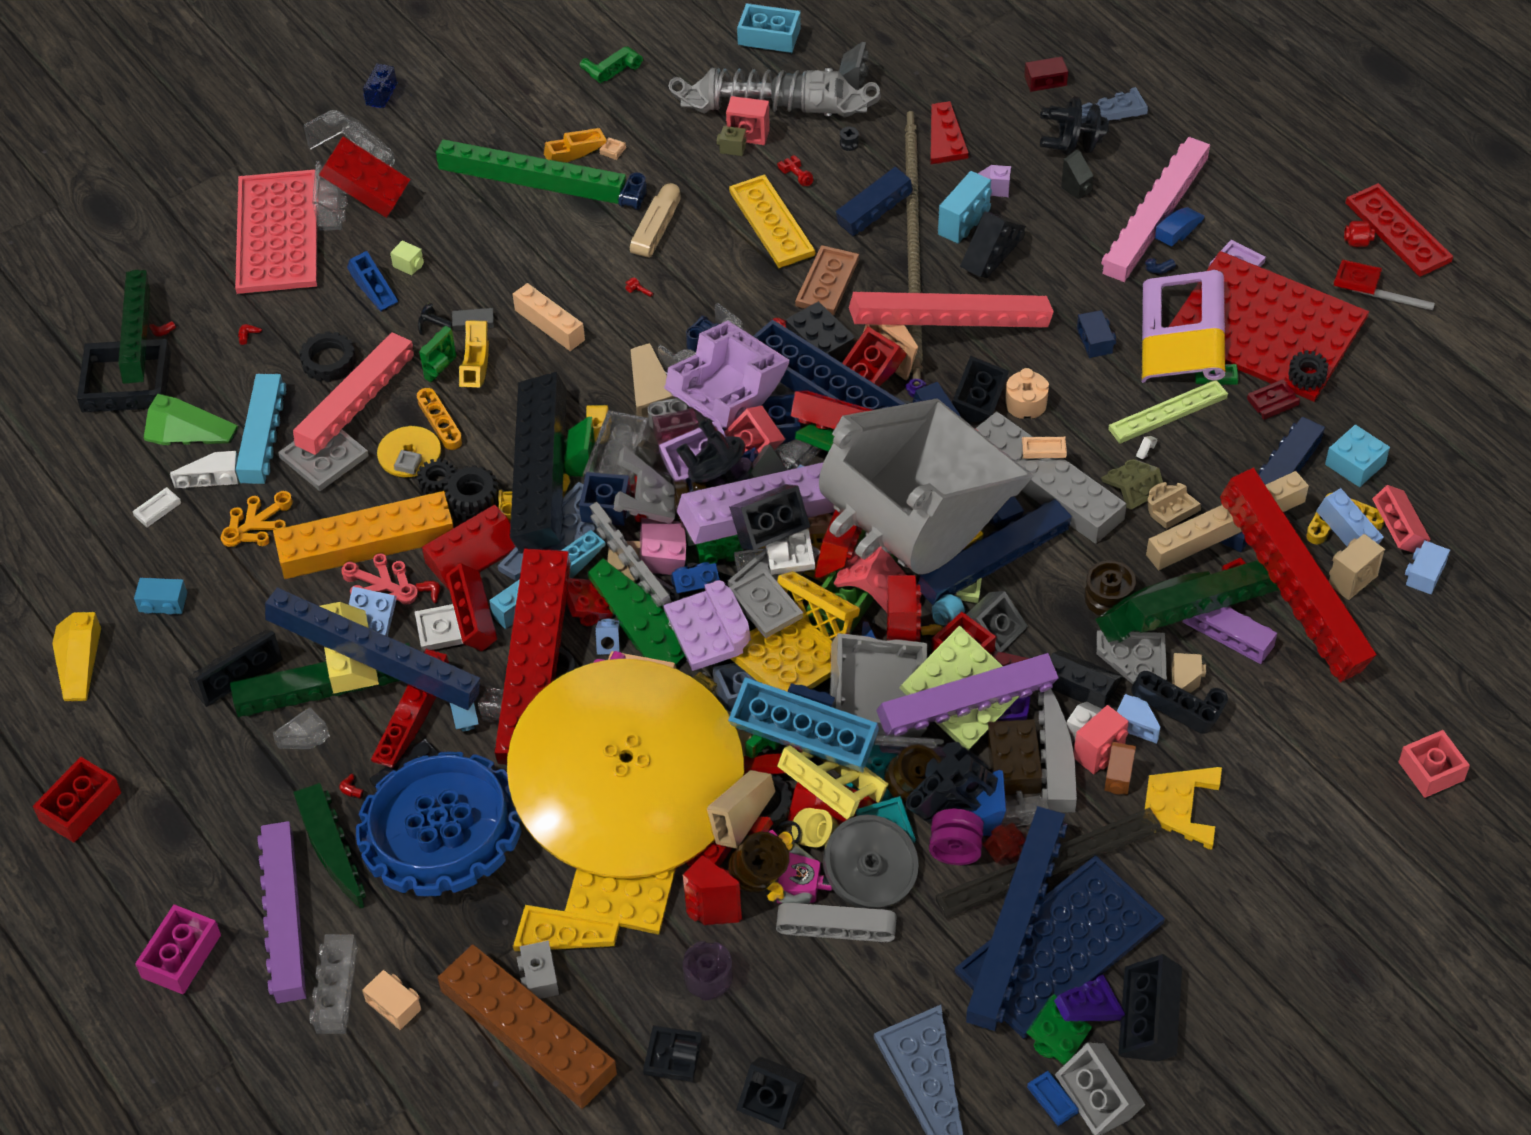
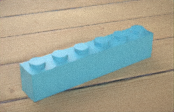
M256 374L236 465L239 483L265 484L266 475L270 474L269 460L273 459V443H276L277 440L276 427L280 425L279 411L283 410L282 396L286 395V383H283L281 374Z

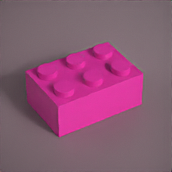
M173 905L135 963L141 978L184 995L221 936L216 921Z

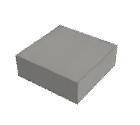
M401 450L394 464L395 471L415 475L422 460V455Z

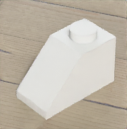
M1088 702L1077 705L1067 720L1071 740L1075 741L1076 732L1102 710L1101 708Z

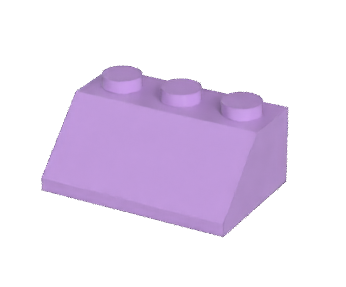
M719 421L712 422L716 429L726 437ZM700 428L659 445L660 455L674 480L689 479L688 467L677 453V448L686 443L696 456L707 446L708 439Z

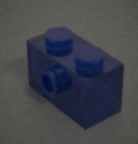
M375 65L363 87L366 105L378 108L385 107L397 85L394 66Z

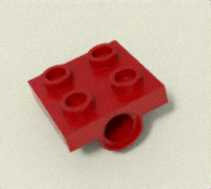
M569 578L566 602L572 617H579L583 626L594 625L599 619L612 618L614 614L609 609L608 603L604 597H601L590 580Z

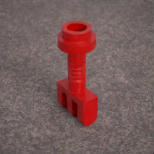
M795 155L791 156L790 159H785L784 163L782 161L777 163L778 168L784 174L792 171L798 177V182L802 186H810L813 183L812 173L802 171L799 168L801 167V161Z

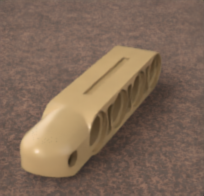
M665 184L658 196L654 197L632 238L630 253L649 258L653 255L680 201V189L676 184Z

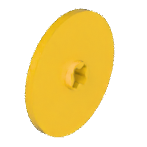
M417 426L402 427L390 432L381 440L377 450L378 461L381 467L386 472L398 477H415L419 471V467L415 475L395 471L394 464L401 450L421 454L422 460L419 467H424V462L426 461L428 464L431 463V459L437 462V458H440L441 446L436 435L428 429Z

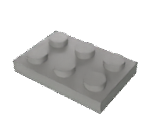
M766 568L729 587L741 610L765 638L803 618L802 610Z

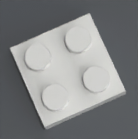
M453 604L415 611L422 652L426 649L434 650L463 644Z

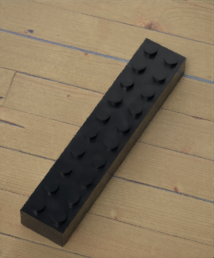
M557 371L518 382L510 539L520 554L524 552V549H541L561 543L567 388Z

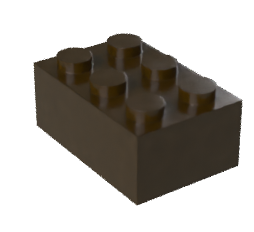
M1035 720L988 722L987 742L991 773L998 770L1003 771L1005 795L1041 793L1042 772Z

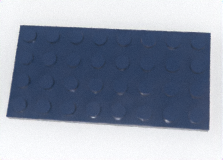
M1096 855L1038 902L1041 904L1038 918L1033 917L1031 923L1034 924L1031 939L1026 938L1024 943L1027 945L1024 959H1019L1017 964L1020 966L1017 980H1012L1010 987H1013L1011 999L1009 1002L1005 1001L1003 1006L1006 1009L1004 1021L1023 1039L1028 1036L1026 1031L1050 996L1055 994L1058 997L1059 994L1072 988H1079L1090 980H1096L1097 977L1107 971L1164 923L1165 918ZM991 939L955 967V973L973 991Z

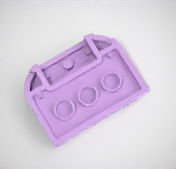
M720 580L705 584L706 591L663 605L666 616L692 671L742 654L743 648L751 640L748 622L732 590Z

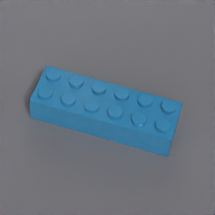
M746 677L728 719L731 726L785 746L790 745L794 749L862 773L879 731L876 722Z

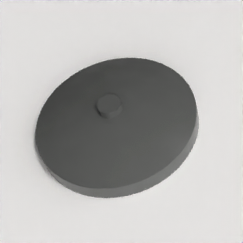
M860 815L844 821L831 834L823 853V867L830 886L844 901L858 908L885 909L897 904L912 889L918 874V856L912 840L896 823L880 816Z

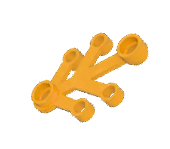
M287 491L278 492L274 496L275 503L257 515L256 512L261 507L260 498L258 496L249 497L247 499L248 510L246 520L240 527H238L239 522L244 518L243 511L238 507L231 509L230 525L221 534L222 543L228 547L236 546L240 542H257L259 546H266L270 542L266 532L262 531L257 534L247 532L250 530H277L285 528L286 523L283 520H264L279 510L286 511L290 509L293 503L291 494Z

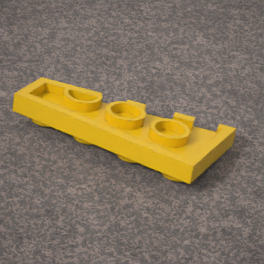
M525 905L513 949L514 951H520V946L548 940L550 950L614 946L620 927L619 920L596 916L590 917Z

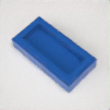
M1046 1071L1027 1084L1029 1091L1057 1126L1078 1114V1107L1049 1071Z

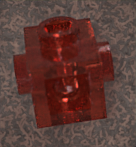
M1012 822L1005 827L1003 824L997 826L991 831L992 835L983 843L989 854L998 863L1006 857H1009L1011 860L1022 852L1020 847L1024 845L1025 838Z

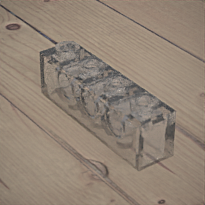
M325 934L324 944H320L319 957L322 959L321 965H317L316 968L318 987L313 989L315 1008L310 1010V1024L314 1025L316 1034H346L358 948L353 934ZM340 960L338 963L332 964L334 961ZM332 982H337L335 985H329ZM334 1004L332 1007L326 1008L327 1005Z

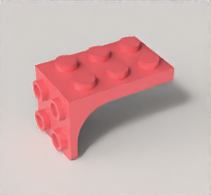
M880 546L866 559L860 558L854 551L852 559L847 558L845 566L837 573L834 584L836 587L854 586L863 589L873 596L887 613L888 576L906 574L890 554Z

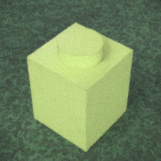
M401 241L390 252L393 267L410 275H413L424 264L422 250L405 241Z

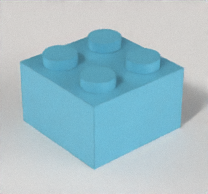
M1354 425L1329 447L1325 465L1358 487H1361L1386 464L1390 447L1362 428Z

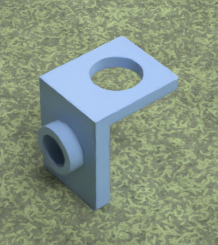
M602 619L597 622V654H610L611 651L619 652L620 621ZM604 637H610L614 640V646L611 649H605L601 645V640Z

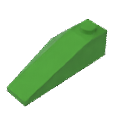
M157 394L148 408L144 441L161 445H171V442H183L184 445L195 441H202L204 444L230 443L238 429V425L177 398Z

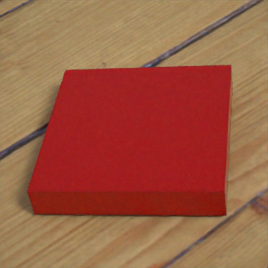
M1342 260L1333 286L1374 295L1382 268Z

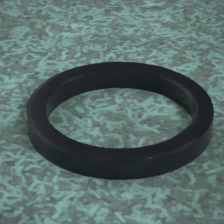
M784 821L775 828L774 832L777 835L783 826L794 825L798 829V836L794 843L798 844L802 838V830L794 821Z

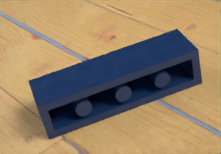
M894 167L836 211L838 224L854 237L913 192L911 179L897 167Z

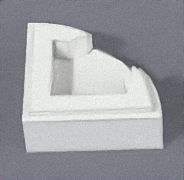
M1152 436L1144 437L1136 457L1140 459L1146 458L1149 449H1153L1158 440Z

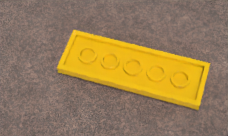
M765 175L729 186L730 194L778 268L815 256V249Z

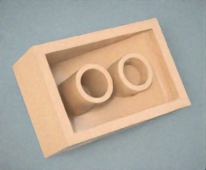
M866 324L864 331L867 326L899 345L907 353L895 371L896 374L907 380L918 346L905 325Z

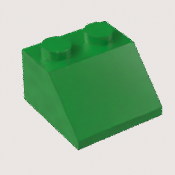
M592 417L585 418L568 431V439H565L564 451H566L564 455V468L569 476L585 477L586 472H592L595 452Z

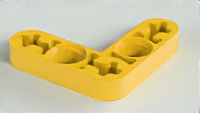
M1351 499L1363 514H1367L1366 517L1377 530L1382 529L1384 520L1378 509ZM1317 512L1308 526L1306 535L1307 540L1312 544L1324 543L1332 530L1325 521L1320 519V515ZM1318 527L1321 528V532L1318 535H1315V533L1318 530Z

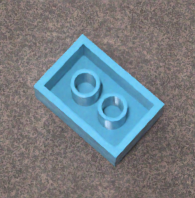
M746 4L737 27L738 45L792 53L801 29L800 11Z
M973 171L966 175L939 206L938 235L958 244L963 238L968 236L973 226L978 225L984 212H989L991 208V179Z

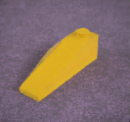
M74 612L56 626L52 645L64 701H87L101 626L95 612Z

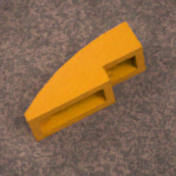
M600 128L564 133L563 140L545 142L544 155L548 160L567 163L595 151L606 144L607 140Z

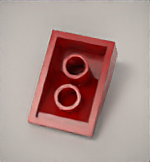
M867 326L842 364L875 385L880 386L898 369L907 353L899 345Z

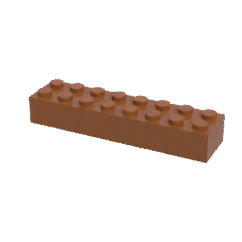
M472 944L438 976L442 993L581 1109L617 1075L614 1059L475 945Z

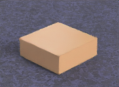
M608 138L606 144L602 145L599 149L600 154L617 160L626 149V143Z

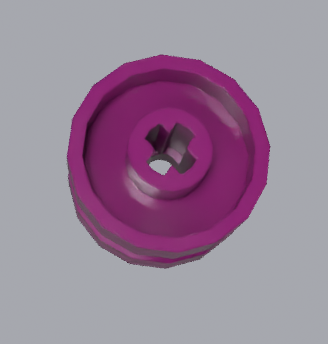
M946 809L936 813L932 818V835L930 836L929 852L932 857L950 865H967L976 862L981 857L982 849L981 839L983 838L984 822L981 817L963 809Z

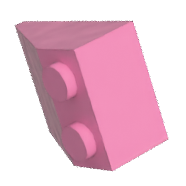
M641 517L639 559L645 563L651 573L671 575L675 569L684 567L686 535L685 527H681L679 521H672L669 524Z

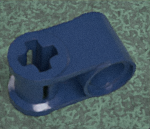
M636 172L628 177L619 195V206L627 205L634 207L635 210L641 208L642 201L647 194L644 174Z
M705 315L701 316L697 322L686 330L687 350L691 353H696L699 334L719 325V323L715 324L709 321Z

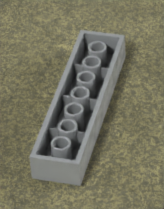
M997 411L975 428L1034 476L1022 489L1024 493L1041 505L1056 499L1072 516L1070 526L1095 544L1125 519L1127 503L1065 459L1023 458L1022 437L1032 436Z

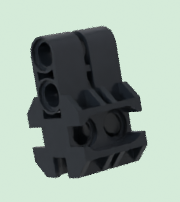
M959 742L947 743L942 748L947 756L940 763L934 757L928 762L925 773L926 778L907 797V808L931 826L932 818L936 813L946 809L976 811L981 806L976 798L983 791L989 797L996 791L998 778L995 774L987 770L988 765Z

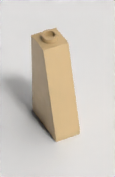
M650 343L631 349L638 421L648 418V406L651 403L677 398L664 389L667 375Z
M750 770L708 806L707 811L716 844L738 848L775 793L771 774Z

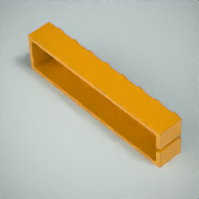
M441 491L273 530L283 576L284 579L344 566L347 562L357 563L370 560L377 554L387 556L421 548L452 530L453 523L445 493Z

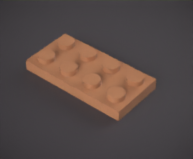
M821 245L795 300V306L807 308L819 301L834 315L857 266L859 254Z

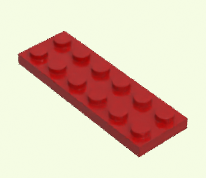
M1379 183L1346 198V204L1363 221L1369 222L1371 228L1375 229V233L1419 277L1452 262L1453 255Z

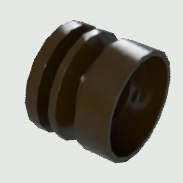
M770 832L754 833L732 853L729 860V873L739 881L741 889L748 892L764 891L787 870L790 862L789 851L785 843L778 836Z

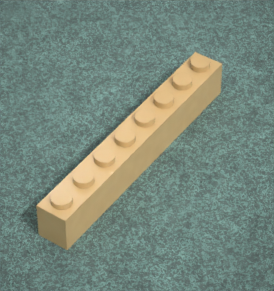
M1296 471L1265 485L1283 512L1304 503L1309 487ZM1221 505L1149 538L1146 556L1158 570H1161L1242 531L1234 524L1233 517L1228 509Z

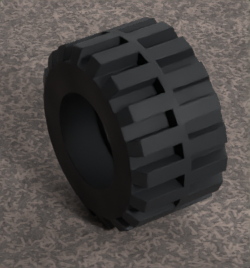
M472 465V467L464 466V469L461 470L458 468L445 481L444 493L451 516H455V519L458 521L462 519L463 522H466L493 505L499 506L497 478L490 470L486 471V468L482 466L480 468H477V465Z

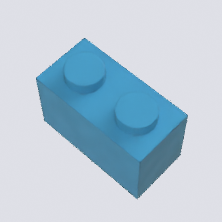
M140 578L134 600L139 612L182 614L187 590L184 581L181 579Z

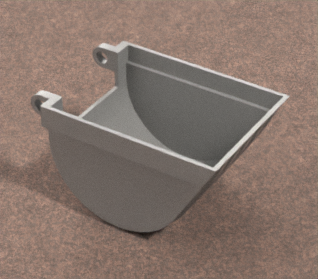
M931 399L842 416L832 433L834 436L833 445L825 458L820 472L819 489L821 494L834 504L833 508L841 513L829 528V531L834 536H842L853 525L861 527L866 531L865 535L867 536L858 544L855 553L860 558H868L882 546L884 551L896 556L899 559L898 562L903 567L910 568L916 574H926L940 568L960 553L1010 497L1018 495L1034 476L939 399Z

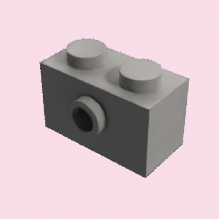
M549 940L520 946L521 956L517 957L519 971L524 970L525 977L521 978L522 985L539 999L559 995Z

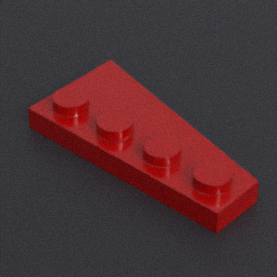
M951 102L932 104L930 165L968 159V150Z

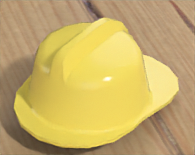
M814 808L801 810L793 820L802 830V838L798 844L816 848L825 846L831 834L839 826L835 817L831 816L829 812ZM792 825V835L796 840L798 829Z

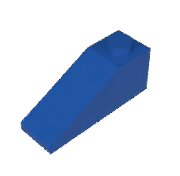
M367 251L349 259L347 269L357 285L380 312L398 303V300Z

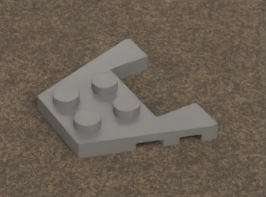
M624 446L619 453L618 465L637 474L636 493L634 499L619 491L615 496L614 510L618 512L627 510L629 514L635 516L638 513L647 515V519L670 524L675 519L674 486Z

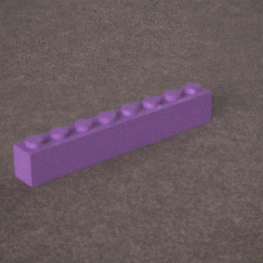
M1046 653L883 702L876 712L886 736L891 734L900 736L907 733L908 729L914 727L916 730H920L934 721L937 724L943 723L953 715L962 717L969 714L970 710L976 708L982 711L991 707V704L996 702L1001 705L1011 701L1016 696L1025 698L1035 690H1040V692L1047 691L1053 687L1052 684L1058 679L1049 654Z
M289 821L261 826V835L258 836V845L260 850L263 849V855L259 856L261 870H264V875L260 876L262 890L266 891V896H262L264 911L267 910V916L263 917L265 931L269 933V937L265 938L266 951L270 952V958L266 959L268 974L271 973L272 980H268V990L270 995L274 994L277 1003L306 999L293 831Z

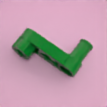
M625 46L597 65L588 58H584L580 62V68L588 72L590 77L597 82L603 83L626 67L634 70L638 69L643 61V57L630 47Z

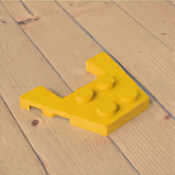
M1215 767L1149 775L1143 820L1170 832L1174 830L1185 835V839L1190 841L1196 840L1204 844L1203 847L1212 849L1215 826L1191 823L1194 787L1219 790L1222 768Z

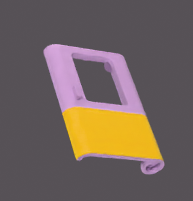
M1211 270L1152 278L1144 281L1142 383L1146 382L1148 378L1202 371L1209 380L1222 379L1225 376L1223 273ZM1202 282V321L1198 324L1163 328L1162 288ZM1215 370V374H1210L1209 372Z

